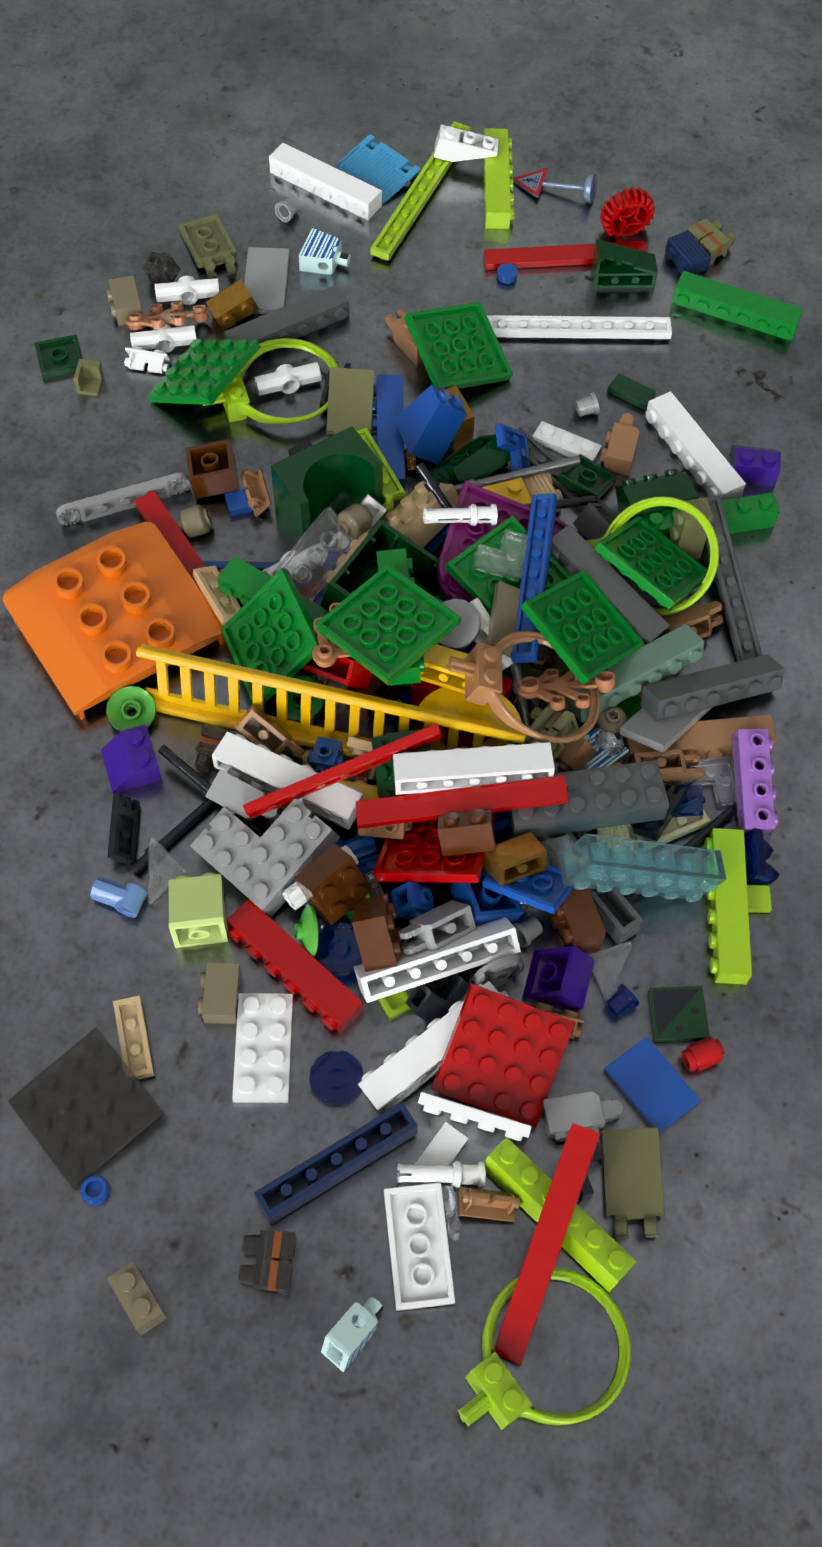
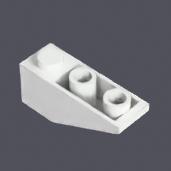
M441 124L435 142L434 157L451 162L495 157L498 153L499 139Z

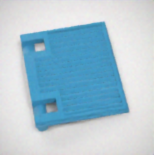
M371 134L333 166L382 190L383 204L412 178H417L421 171L417 165L411 167L408 159L383 142L376 143L375 137Z

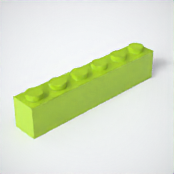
M484 128L485 136L499 139L497 156L484 158L485 228L509 229L510 220H514V207H511L514 204V193H510L513 192V179H510L513 176V165H509L512 164V151H509L512 149V137H508V129Z
M713 828L710 836L705 838L704 844L705 853H709V861L706 862L705 872L706 876H710V884L707 885L706 892L707 900H711V908L708 909V924H712V933L709 934V948L713 949V957L710 959V973L714 974L715 983L746 985L752 976L744 830Z
M506 1137L487 1156L484 1162L485 1171L505 1192L519 1197V1206L538 1223L552 1180ZM576 1205L562 1248L610 1293L637 1261L583 1209Z

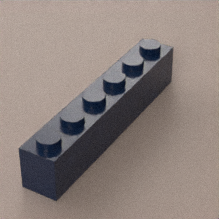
M401 1102L255 1191L256 1201L271 1225L417 1135L418 1125L404 1103Z

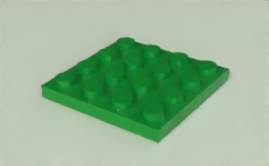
M481 302L406 313L404 320L433 386L446 389L456 385L458 389L510 380L513 376Z
M196 339L191 342L188 350L178 357V361L174 366L166 371V375L160 382L153 386V390L147 396L152 403L212 405L261 346L257 340Z
M513 515L448 562L445 567L446 571L473 599L478 598L490 617L496 583L501 581L520 589L528 531ZM551 555L546 590L571 577Z
M640 515L601 540L594 549L604 560L616 566L621 574L631 578L641 590L648 592L660 605L671 609L701 585L708 569Z
M387 564L316 622L315 626L317 631L389 686L461 624V617L391 565Z
M283 568L221 628V632L236 665L291 678L313 658L312 651L319 645L311 617L289 571ZM243 681L253 703L252 683ZM264 686V704L277 692V688Z
M585 570L532 597L520 607L582 685L645 646V643Z

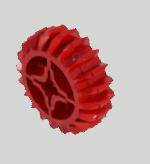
M632 186L629 190L624 188L622 192L617 191L616 195H610L609 201H604L600 214L601 225L609 236L614 235L616 238L632 236L633 234L638 235V232L641 230L645 231V226H649L650 220L654 219V201L646 190H642L641 187L635 189Z

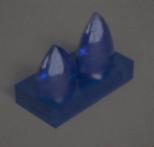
M753 828L744 834L747 885H754L759 881H771L779 877L778 871L765 862V857L769 856L774 850L763 839V830Z

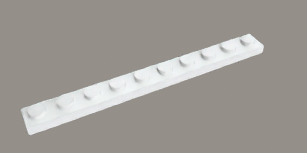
M487 315L496 337L671 339L672 335L670 317Z

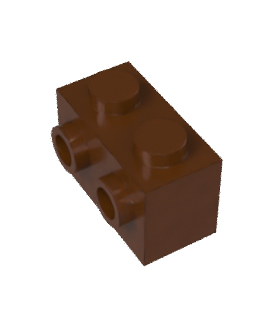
M475 809L471 812H449L439 815L438 834L443 856L496 851V834L491 809Z

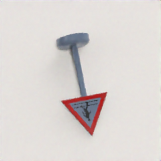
M548 168L511 178L515 184L537 198L542 186L583 190L584 201L592 204L597 189V175L592 173L587 175L584 185L546 182L544 180Z

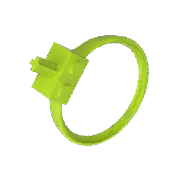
M293 338L265 341L259 344L261 346L213 403L223 402L229 423L245 420L247 416L264 424H290L306 421L325 412L328 409V401L320 409L308 415L292 418L270 416L248 404L250 400L242 379L244 373L257 357L267 351L278 348L305 350L322 359L329 369L330 367H339L327 351L311 342Z
M652 497L636 502L622 511L613 520L602 538L586 540V542L595 549L601 540L624 526L634 515L655 506L675 507L689 513L698 520L705 530L710 544V564L707 574L699 589L688 599L674 605L671 609L667 607L653 608L660 616H665L690 607L705 594L718 568L719 545L710 521L695 506L677 498Z
M561 1268L554 1269L551 1280L568 1282L586 1290L600 1302L609 1314L618 1337V1367L613 1382L605 1394L598 1401L582 1410L570 1413H554L537 1407L530 1408L533 1404L497 1353L494 1352L496 1322L503 1306L513 1295L519 1277L515 1278L498 1294L488 1312L482 1335V1361L465 1377L477 1395L458 1409L461 1420L467 1426H470L486 1412H489L499 1428L503 1430L519 1417L546 1425L559 1426L579 1423L598 1415L613 1403L619 1395L630 1368V1336L620 1309L610 1295L593 1280L575 1271Z

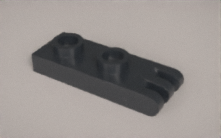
M663 782L669 802L665 819L635 823L633 826L634 834L658 841L685 799L688 792L687 789L681 788L678 792V786L672 785L668 790L669 783Z
M119 793L114 795L112 802L107 857L129 865L135 862L140 802L134 799L131 801V798L123 797Z

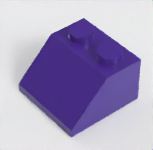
M732 445L730 465L746 484L775 487L781 470V452L776 449Z
M146 724L121 731L101 749L113 794L162 781Z
M576 946L534 950L522 999L537 1004L538 1002L547 1003L559 1010L583 1009L594 959Z

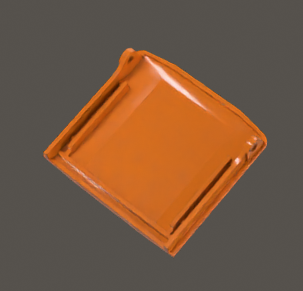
M142 522L111 532L35 570L5 591L3 595V603L16 626L28 641L75 716L78 714L81 720L85 718V710L111 697L120 688L132 686L157 672L156 661L136 656L137 649L142 644L192 654L218 640L220 645L225 643V638L221 632L223 626L157 526L152 522Z

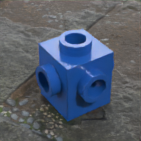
M319 736L317 737L314 749H310L307 756V764H310V767L317 773L345 762L342 741Z
M409 881L391 890L392 903L396 906L398 917L410 921L434 909L432 888L420 885L418 882Z

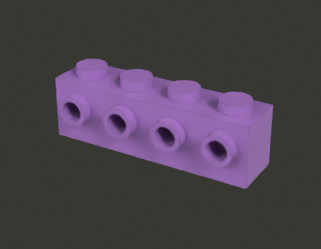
M738 729L732 734L738 830H744V833H769L776 829L775 826L778 824V813L774 811L776 787L772 786V776L774 775L775 768L774 762L770 761V752L773 747L772 737H769L768 729Z

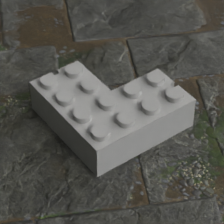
M294 798L261 837L227 808L223 807L209 823L212 827L210 831L205 828L190 847L262 911L272 917L286 901L282 892L296 882L294 877L333 843L335 844L340 837Z

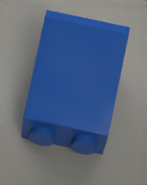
M431 385L394 418L409 454L435 465L441 462L467 416L463 407L464 402L458 395H452L443 388L440 389Z

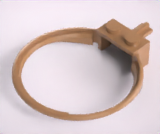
M514 632L503 637L495 646L478 642L465 657V660L453 656L449 657L446 669L465 675V701L479 705H486L488 703L494 713L504 723L528 736L551 743H568L584 737L591 731L598 719L600 712L598 688L587 689L588 694L591 696V705L587 719L577 731L566 736L553 737L538 733L521 723L504 705L499 696V693L502 692V652L513 645L532 642L534 639H538L539 644L552 648L540 632Z

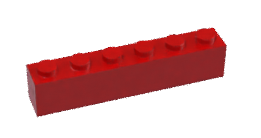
M352 657L337 658L330 667H320L312 658L303 667L305 670L346 686L367 690L373 674Z
M250 899L244 902L226 919L228 935L237 943L241 941L253 959L257 960L259 958L265 963L264 967L273 977L278 975L284 981V987L293 995L297 993L303 999L302 1003L309 1011L319 1013L323 1017L321 1020L327 1028L332 1031L336 1029L342 1034L363 1013V1002Z

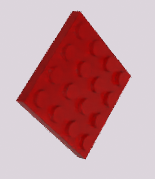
M492 812L493 822L495 824L497 812ZM438 819L412 822V828L410 831L407 830L404 839H385L373 875L375 882L479 883L485 861L484 852L443 856L438 834Z
M471 983L431 1089L440 1094L536 1128L543 1110L542 1101L548 1097L575 1022Z

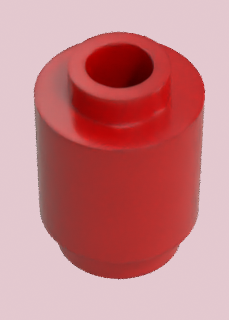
M711 1036L686 1046V1050L681 1051L683 1061L690 1072L694 1070L699 1072L722 1062V1055L725 1054L721 1042L718 1039L714 1040Z

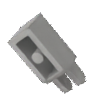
M220 769L205 797L249 821L257 819V817L250 818L245 813L243 805L267 795L263 792L265 787L252 780L250 784L241 781L242 775L231 769L227 773ZM278 807L262 814V816L273 821L280 816L281 810Z
M451 900L410 920V925L399 930L398 933L401 939L414 938V941L402 947L405 955H411L423 949H439L475 931L476 927L470 905Z
M593 1091L544 1099L542 1101V1116L547 1139H555L556 1142L566 1141L572 1123L600 1133L599 1131L603 1129L606 1123H612V1121L615 1122L620 1119L624 1106L620 1101L614 1099L613 1101L606 1100L600 1102L599 1095Z

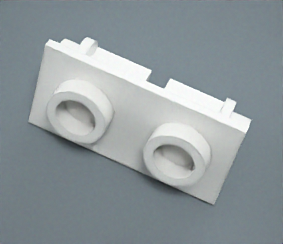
M134 346L133 349L125 347L129 358H125V366H128L129 369L144 371L145 364H148V372L164 374L169 369V364H172L168 354L164 351L154 350L151 352L138 346Z

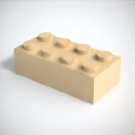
M424 481L418 483L415 489L408 496L402 498L400 504L394 510L388 512L383 519L384 522L422 548L448 524H424V508H442L432 492H428L425 488ZM440 483V489L452 507L456 508L459 496L453 484Z

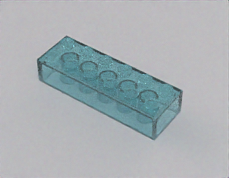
M585 834L559 856L563 886H572L577 890L590 888L597 889L599 892L617 891L623 895L635 893L642 894L644 897L663 896L669 900L681 898L686 899L688 902H695L700 900L709 891L715 890L719 884L726 880L722 855L719 850Z

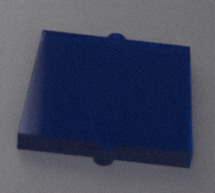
M702 784L678 785V792L681 788L687 789L688 792L685 799L674 812L673 817L704 816L703 803H705V797L702 793Z

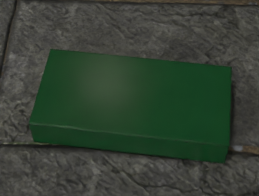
M620 373L610 383L607 392L643 410L647 408L648 402L656 396L655 390Z

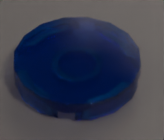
M335 922L332 926L330 924L327 925V928L318 934V947L314 958L332 975H348L355 971L354 966L363 963L353 925L346 922Z
M346 1051L325 1052L311 1066L309 1077L311 1090L316 1098L326 1105H346L356 1099L362 1091L358 1084L362 1081L364 1073L362 1065L352 1054Z

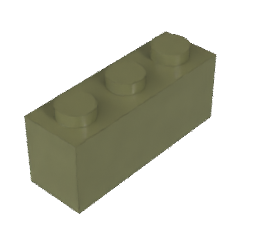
M707 497L686 501L699 509L710 523L712 522L713 513ZM677 508V512H674L673 526L670 527L669 539L691 557L699 559L701 558L707 534L698 520L689 513Z

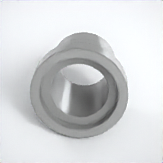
M293 197L278 202L275 205L277 217L283 222H289L299 210V203Z
M594 392L589 393L587 397L575 401L579 417L593 413L595 415L600 414L599 403Z
M533 916L520 923L512 924L516 929L521 948L529 946L531 941L543 932L541 923Z

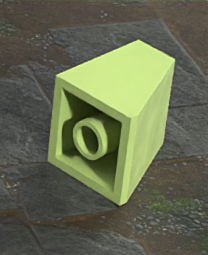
M210 872L197 877L183 875L168 880L169 929L175 948L228 942L222 875Z

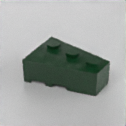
M596 239L591 266L593 289L655 288L658 275L655 254Z

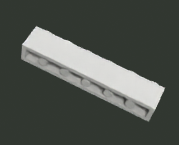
M282 143L269 156L270 173L357 216L369 220L382 207V190L285 143Z
M670 391L650 400L645 415L647 421L656 428L659 436L668 443L671 451L680 458L684 467L692 473L696 482L707 492L708 497L720 495L721 500L742 497L746 483Z
M226 732L212 754L215 768L221 769L226 773L231 769L242 775L241 780L249 784L252 780L265 787L264 791L268 793L275 792L318 774L308 765L301 766L293 762L286 755H277L262 744L256 745L249 742L244 736L240 734L234 735L230 732ZM335 783L297 800L313 814L349 830L357 817L355 801H362L363 794L353 786Z
M550 742L393 754L396 795L554 777L555 770Z
M504 917L476 926L475 931L439 949H423L411 955H405L402 951V954L398 957L397 966L365 972L364 965L360 964L354 966L360 991L366 1002L369 1003L492 962L501 957L519 953L521 950L515 927Z
M488 981L484 985H478L480 987L499 993L490 981ZM462 1001L454 1003L450 1007L449 1013L441 1019H434L427 1026V1030L420 1036L415 1035L406 1042V1047L398 1053L393 1052L387 1056L383 1062L384 1064L377 1070L372 1069L362 1077V1081L358 1085L381 1115L401 1103L437 1074L462 1008Z

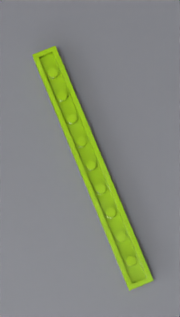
M455 121L451 124L452 127L465 131H471L472 128ZM434 152L432 153L371 246V255L390 260L452 164L451 161L435 158Z

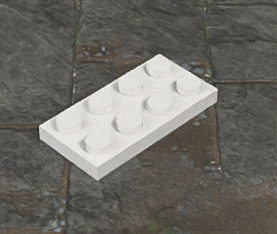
M239 993L233 1102L289 1103L293 994Z
M421 1092L418 1101L419 1104L424 1105L423 1111L435 1115H440L441 1111L451 1113V1120L466 1124L468 1119L479 1122L477 1128L493 1133L495 1128L506 1131L505 1137L521 1141L523 1136L528 1138L532 1127L531 1125L522 1124L515 1120L427 1092Z
M441 1183L384 1189L396 1311L455 1304Z

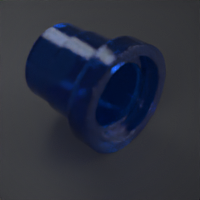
M620 984L617 987L618 991L606 1001V1005L617 1017H620L632 1007L636 1008L640 1004L635 995L624 984Z

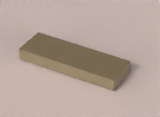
M501 581L495 584L487 640V644L495 646L499 640L508 634L514 633L516 630L521 590ZM513 646L504 650L502 654L506 656L512 654Z

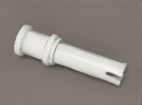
M471 504L468 508L423 509L424 524L464 522L469 523L471 526H476L477 523H491L494 526L497 524L498 518L496 504L481 507Z
M454 1161L451 1165L399 1163L397 1170H399V1173H397L398 1182L451 1183V1186L454 1187L477 1185L478 1188H484L486 1171L484 1162H478L477 1165L461 1164L460 1161Z

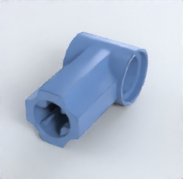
M100 876L94 881L90 896L93 900L115 907L123 915L135 918L148 893L136 884L127 883L123 885Z

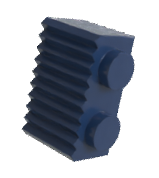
M688 230L669 237L667 240L665 254L668 259L677 265L679 272L686 271L699 274L708 270L711 256Z

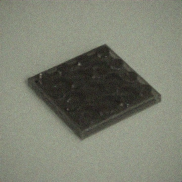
M97 1027L8 1100L73 1188L79 1186L87 1177L93 1174L164 1113L163 1109Z

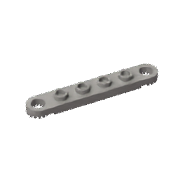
M179 472L61 505L56 510V516L59 523L65 524V526L69 524L70 526L71 523L76 524L75 522L78 521L85 522L135 508L134 500L153 490L160 500L170 498L174 494L177 495L179 493L180 495L181 492L186 493L185 491L189 490L188 488L191 487L188 475Z

